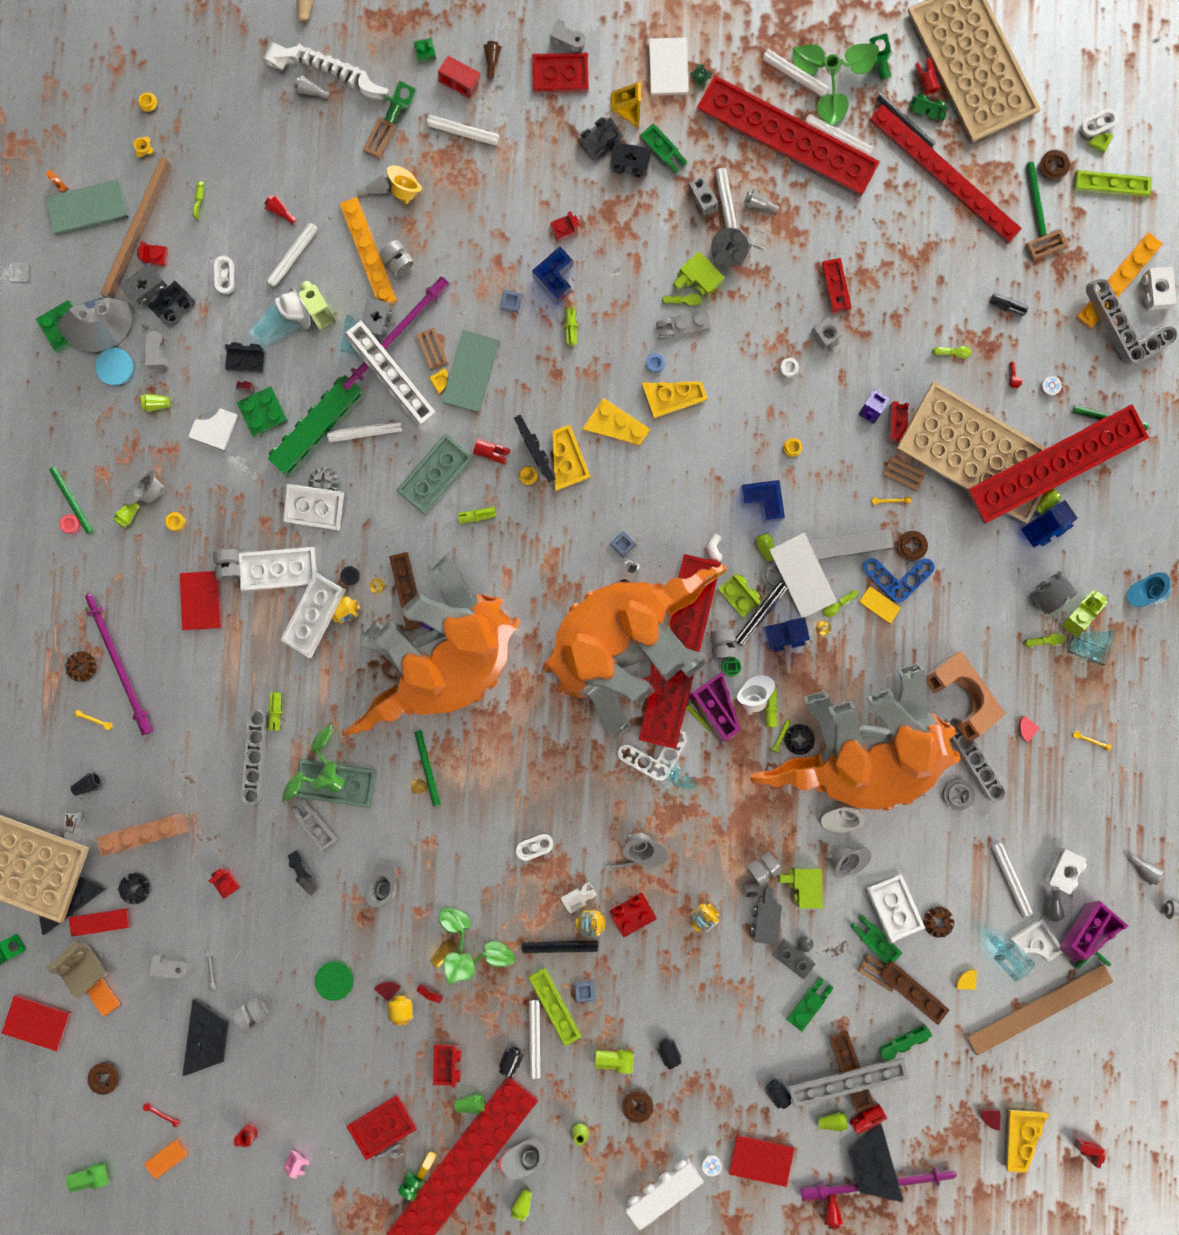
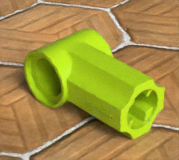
M596 1050L595 1068L615 1070L618 1073L624 1074L633 1073L634 1052L627 1050H618L617 1052Z

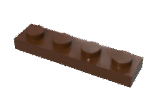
M408 552L389 556L401 609L418 594ZM403 615L407 631L422 628V621L408 620Z
M889 960L878 974V976L935 1024L939 1025L950 1011V1009L893 961Z
M844 1030L828 1036L841 1073L860 1069L861 1067L848 1031ZM869 1089L849 1094L856 1113L874 1107Z

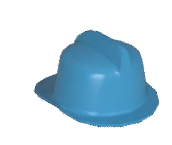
M1163 572L1154 573L1136 582L1128 589L1127 601L1135 607H1143L1151 603L1161 604L1170 596L1172 591L1171 579Z

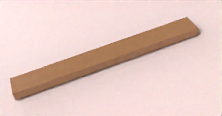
M161 157L158 161L100 294L104 298L114 299L172 166L165 158Z
M1100 964L966 1038L978 1056L1111 984L1113 980L1105 965Z

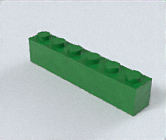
M346 375L337 378L333 384L334 387L330 391L324 392L320 398L321 401L317 405L311 406L307 412L308 415L304 419L301 418L295 424V429L291 433L288 432L282 438V443L278 447L275 446L269 452L267 459L287 477L327 435V432L363 396V390L355 383L348 390L343 388V384L349 378Z

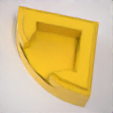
M445 368L429 377L439 395L446 389L448 383V373Z
M971 969L958 978L955 988L976 990L977 970Z
M433 1152L428 1153L417 1172V1177L420 1179L424 1178L436 1154Z

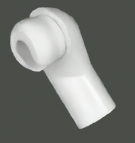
M713 533L706 545V552L710 560L719 562L722 559V554L719 553L717 545L722 537Z

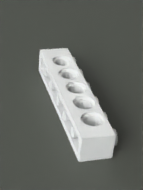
M362 321L357 322L343 334L345 339L416 425L422 424L435 413L433 408Z

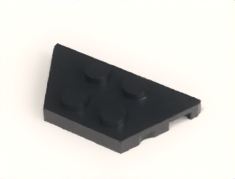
M521 415L514 417L523 441L541 474L547 479L548 483L556 480L548 466L549 459L545 451H540L539 449L540 442L535 433L531 435Z
M79 876L64 921L104 892L106 888L91 882L86 877ZM39 915L43 936L61 924Z
M195 998L192 1000L182 1076L222 1063L226 1058L230 1021L218 1015L215 1010L206 1007L200 1003V1000Z
M878 1124L848 1152L858 1190L863 1194L904 1202L882 1124Z

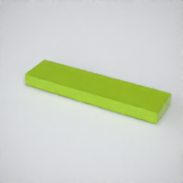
M1077 170L1075 172L1074 190L1149 197L1151 195L1152 177Z
M544 967L528 976L564 1047L582 1038L546 968Z

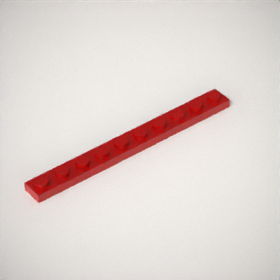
M883 104L870 117L869 121L1007 244L1021 231L1022 228Z

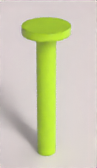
M689 702L686 710L710 732L711 729L707 723L691 707L692 702Z
M786 720L774 748H769L777 754H780L778 748L791 723L790 720Z

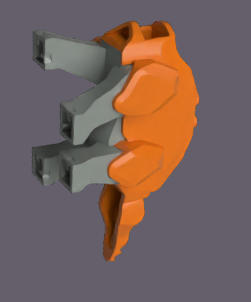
M445 555L430 569V576L438 583L445 604L425 598L419 592L402 609L403 615L408 620L422 621L435 630L420 635L413 642L391 619L384 627L376 621L360 636V643L365 648L382 653L397 669L399 675L397 683L376 696L366 713L344 730V734L349 737L351 733L358 734L360 730H370L379 721H395L403 711L408 715L413 713L418 715L447 713L470 705L473 701H480L484 696L483 692L487 688L492 689L498 683L497 679L507 661L509 638L517 629L520 620L517 617H508L499 608L503 603L500 597H491L483 594L472 596L466 589L452 560Z
M720 565L719 568L711 567V570L702 569L689 579L673 578L665 586L661 583L652 585L648 582L615 583L597 589L594 592L591 590L585 594V600L580 604L575 603L569 608V613L565 616L556 632L554 651L542 666L545 673L554 672L562 681L557 692L561 695H573L578 698H587L589 696L596 707L605 731L611 738H617L631 726V723L623 714L619 695L631 700L637 706L655 691L646 680L635 678L622 668L643 662L649 658L667 681L679 670L683 671L689 678L706 664L705 659L699 652L686 649L670 628V620L675 612L694 603L705 586L727 571L725 565Z
M917 663L897 669L901 680L898 701L894 698L891 689L867 696L872 710L883 718L887 727L859 726L853 701L833 706L826 690L805 696L804 699L808 712L819 721L824 737L823 749L815 756L791 758L776 769L750 775V779L753 784L756 782H760L762 785L768 783L772 787L791 784L803 791L816 787L817 791L827 792L829 797L856 808L883 809L887 811L893 809L894 805L911 804L913 800L934 787L945 769L960 761V753L952 750L949 741L956 733L955 727L942 721L937 715L931 712L927 713L926 673L921 664Z

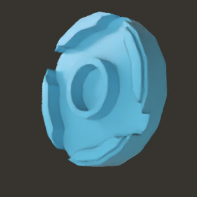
M108 348L97 357L95 371L99 379L107 385L118 386L127 383L133 376L134 364L131 356L124 350Z

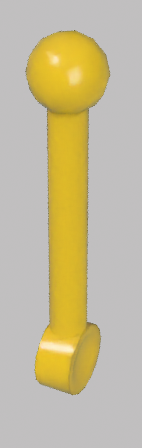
M909 496L898 499H879L874 497L871 502L873 505L890 502H905L909 504L912 499Z
M80 710L74 712L75 717H82L102 725L106 730H111L113 727L112 723H105L82 714Z
M1075 731L1072 734L1075 739L1080 738L1103 747L1106 751L1111 750L1110 744H1103L1085 737L1079 731Z

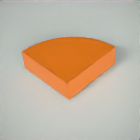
M51 169L46 172V176L61 192L65 193L68 190L66 185Z

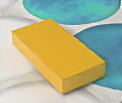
M871 586L867 588L858 601L888 624H891L901 607Z

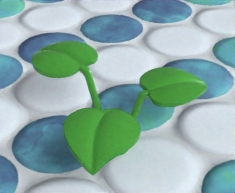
M869 43L851 46L845 52L847 63L843 59H839L835 54H830L825 58L824 50L818 45L808 44L793 47V60L796 67L813 76L817 73L818 68L825 66L826 71L831 74L833 94L823 95L817 103L818 114L827 124L835 125L845 117L849 108L846 95H836L835 74L839 73L841 65L850 66L851 71L855 74L868 73L875 65L879 46Z
M333 724L321 730L311 744V751H316V754L325 764L315 780L302 777V772L295 774L285 786L282 796L283 803L291 799L298 792L304 781L313 783L312 788L314 790L327 787L335 793L344 785V779L335 774V762L331 761L328 763L320 752L330 737Z
M443 908L440 910L439 923L441 927L449 933L460 932L458 954H448L443 962L444 974L448 985L472 978L475 974L474 966L482 957H485L486 962L494 967H505L515 963L516 957L511 950L503 943L497 941L488 942L484 947L485 952H482L475 960H472L469 954H462L464 930L470 928V919L464 912L455 908Z

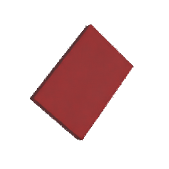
M588 53L532 54L533 93L589 91Z
M215 571L179 573L182 630L222 628L220 580H216Z
M14 995L1 1034L57 1052L60 1048L71 1012Z
M398 1094L346 1126L366 1161L417 1130Z
M736 1134L729 1175L787 1187L795 1148L790 1145Z

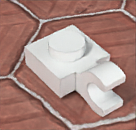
M588 882L583 885L580 892L577 888L563 896L561 900L568 912L572 914L586 906L585 901L594 898L597 894L591 883Z

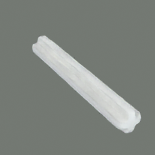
M767 50L764 53L763 60L820 96L827 94L829 87L774 52Z
M429 115L427 119L429 127L495 146L499 142V135L432 115Z
M808 115L805 120L806 123L869 156L873 151L872 146L812 115Z
M719 168L716 170V177L726 228H737L727 172L725 168Z
M308 223L267 279V283L275 288L317 232L315 225Z
M393 421L327 432V439L329 442L401 432L402 423L401 421Z
M994 845L992 850L1023 917L1032 915V909L1003 845Z
M539 1000L529 1001L531 1079L540 1078Z

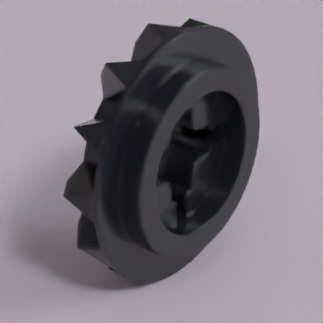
M803 724L791 726L786 731L784 737L787 749L797 755L808 753L814 747L816 740L814 732ZM799 731L803 738H808V740L802 742L801 748L797 741L792 740L799 736Z
M131 873L119 882V888L117 889L120 898L125 903L135 905L147 898L150 886L148 880L143 875ZM130 884L133 886L140 884L136 889V894L134 892L127 893L131 888Z

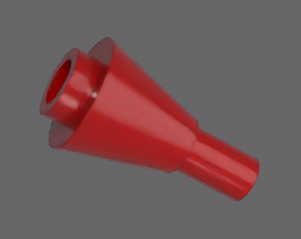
M270 195L264 202L266 205L265 210L286 219L292 225L297 221L288 212L277 195Z
M829 1195L824 1225H828V1229H840V1225L844 1223L838 1204H836V1195Z

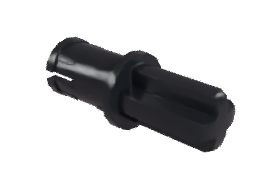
M996 292L993 293L989 302L1005 309L1006 312L1009 310L1025 316L1028 311L1027 305L1012 300L1013 297L1008 298Z

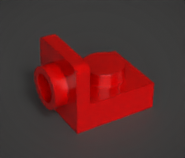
M569 211L567 216L550 222L556 240L560 241L578 234L580 223L577 216H573L572 212Z
M141 241L140 247L137 248L139 260L144 265L150 263L152 266L166 267L167 246L148 245L145 241Z
M228 868L216 870L211 874L212 878L208 880L210 884L213 883L223 899L241 888Z
M1076 1139L1075 1147L1080 1151V1154L1092 1157L1091 1163L1096 1168L1101 1169L1102 1163L1106 1160L1105 1149L1100 1144Z

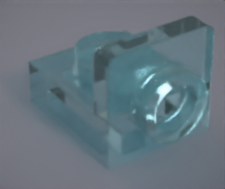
M675 767V771L671 770L669 782H673L672 786L697 789V782L693 781L694 777L682 776V779H678L680 767Z

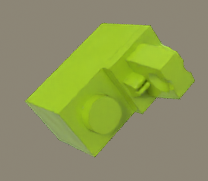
M698 251L680 268L677 273L679 278L673 283V287L679 291L685 285L687 287L695 285L696 291L708 298L724 283L725 277Z
M1092 590L1061 626L1077 638L1108 603L1106 601L1107 598L1101 595L1099 591L1095 592Z
M792 868L788 870L789 874L778 875L779 883H789V887L797 890V892L793 893V901L799 909L823 908L821 868Z

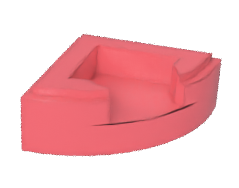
M1022 716L1019 722L1021 737L1028 743L1040 727L1026 716Z

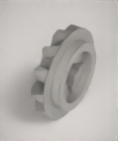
M327 467L316 468L310 474L308 480L309 487L322 489L321 484L316 481L322 480L324 475L325 479L331 483L325 484L323 489L334 491L338 489L339 479L332 469Z
M775 560L768 562L761 574L763 582L770 589H773L779 581L786 584L780 578H777L774 582L772 581L774 575L770 571L777 572L779 570Z
M964 780L951 781L945 787L943 794L945 803L950 808L958 811L968 809L975 799L973 787ZM956 790L959 792L966 791L961 796L962 801L959 798H953L956 795Z

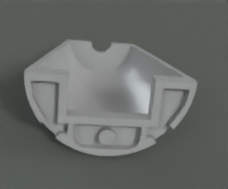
M108 297L95 301L96 304L91 309L86 308L84 304L70 308L56 323L60 334L71 345L84 351L102 352L120 344L128 334L133 321L131 303Z

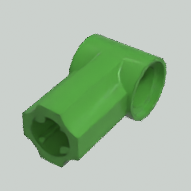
M100 1163L87 1168V1170L66 1176V1186L70 1193L90 1187L91 1189H96L109 1184L105 1163Z

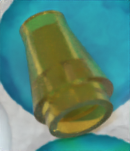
M449 939L446 942L443 941L430 959L431 964L438 968L443 964L448 954L458 952L457 946Z

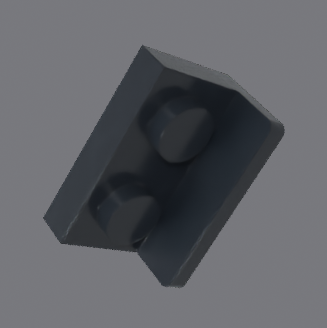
M601 117L594 123L596 126L591 130L589 128L584 130L580 134L581 137L577 140L579 144L584 146L593 160L614 145V142L624 137L612 118Z
M173 281L148 307L167 327H170L195 304V300L176 281Z
M231 342V345L225 344V349L227 350L226 371L264 374L266 351L261 345L250 344L249 346H242L238 342Z

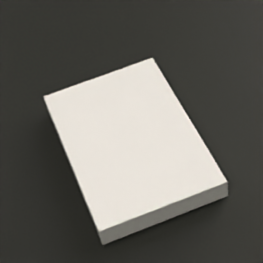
M687 38L649 39L651 96L688 95Z
M287 484L283 522L340 530L345 492Z
M902 874L866 888V892L889 944L925 929Z

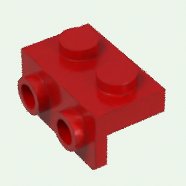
M643 893L633 896L628 901L615 906L609 911L623 938L657 919Z
M434 1044L433 1085L456 1088L457 1082L461 1081V1070H457V1062H461V1050H458V1044Z

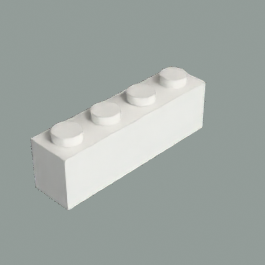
M689 1159L677 1162L674 1165L675 1169L669 1173L664 1172L658 1178L659 1181L653 1185L652 1183L647 1185L642 1190L643 1193L638 1197L636 1195L631 1197L626 1202V1212L640 1231L704 1183L701 1175Z

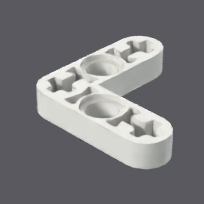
M681 730L680 733L684 741L678 742L677 747H680L679 751L663 747L657 760L630 745L621 746L618 750V757L621 761L653 779L663 781L668 777L687 742V735ZM627 748H629V753L634 756L635 752L639 753V755L635 758L634 764L630 763L632 758L626 757V759H624L622 757V749L626 750ZM666 750L674 752L675 757L673 760L667 761L664 758ZM645 757L648 759L649 764L646 768L638 766L639 758ZM652 761L656 763L654 765L655 768H664V776L661 775L658 778L655 771L651 770V774L647 772L652 765Z

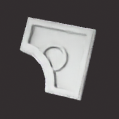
M220 408L217 414L210 419H195L188 437L225 451L239 416Z
M1040 918L1009 938L1020 956L1036 953L1049 962L1063 953L1059 949L1061 945L1043 918Z

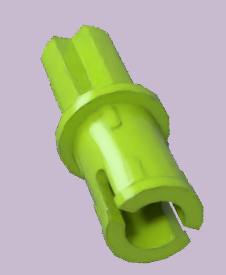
M571 307L564 309L566 344L568 346L577 345V329L579 328L576 323V308L572 307L571 311Z
M495 507L478 510L474 508L471 511L459 512L458 519L460 525L476 521L479 523L480 520L495 518L497 513Z
M774 689L767 701L766 707L763 709L765 710V727H777V710L779 708H777L776 689Z
M280 692L270 693L269 710H267V713H269L267 730H273L274 722L275 731L280 730V715L283 713L281 711L282 694Z

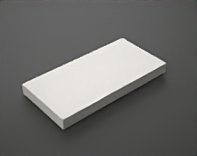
M805 533L769 549L802 618L837 602Z
M315 547L238 553L241 575L240 590L242 592L308 586L314 573H317Z
M314 573L280 641L307 658H312L346 590L322 575Z

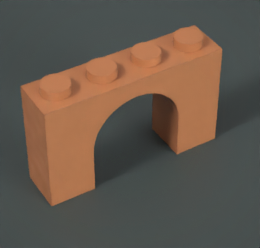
M962 651L948 657L926 675V683L934 694L945 689L951 683L960 685L968 693L972 704L971 713L957 725L968 742L980 737L1006 714Z
M185 813L96 838L102 857L190 831Z

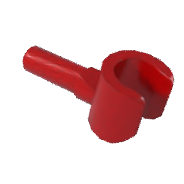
M1012 361L1010 362L1011 378L1009 386L1019 389L1023 378L1016 377L1015 362Z

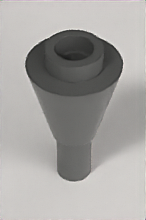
M1053 886L1051 889V898L1045 912V916L1051 921H1060L1065 917L1061 899L1059 898L1060 888L1057 886Z

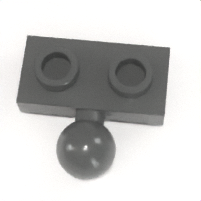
M808 936L799 939L798 948H795L784 939L772 954L773 957L802 979H805L816 965L814 961L804 954V952L811 951L814 946L813 940Z

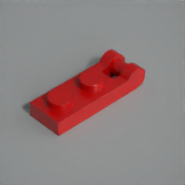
M841 258L822 261L831 313H838L839 310H851V302ZM842 297L843 302L837 303L836 298Z

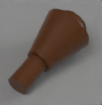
M487 41V44L483 45L488 65L487 77L494 78L495 66L502 46L498 45L496 41Z

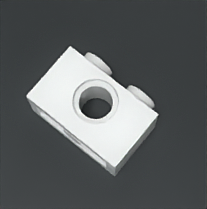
M1173 267L1150 268L1143 275L1142 283L1146 290L1144 302L1147 305V309H1170L1176 305ZM1155 285L1161 288V292L1156 290Z
M1060 848L1044 883L1052 887L1057 886L1060 888V891L1071 895L1078 886L1077 880L1079 875L1083 874L1086 869L1085 862L1087 859L1067 849ZM1069 867L1070 875L1065 877L1064 869Z

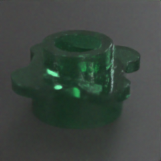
M698 64L697 68L690 72V78L698 86H703L712 77V72L707 71L703 64Z

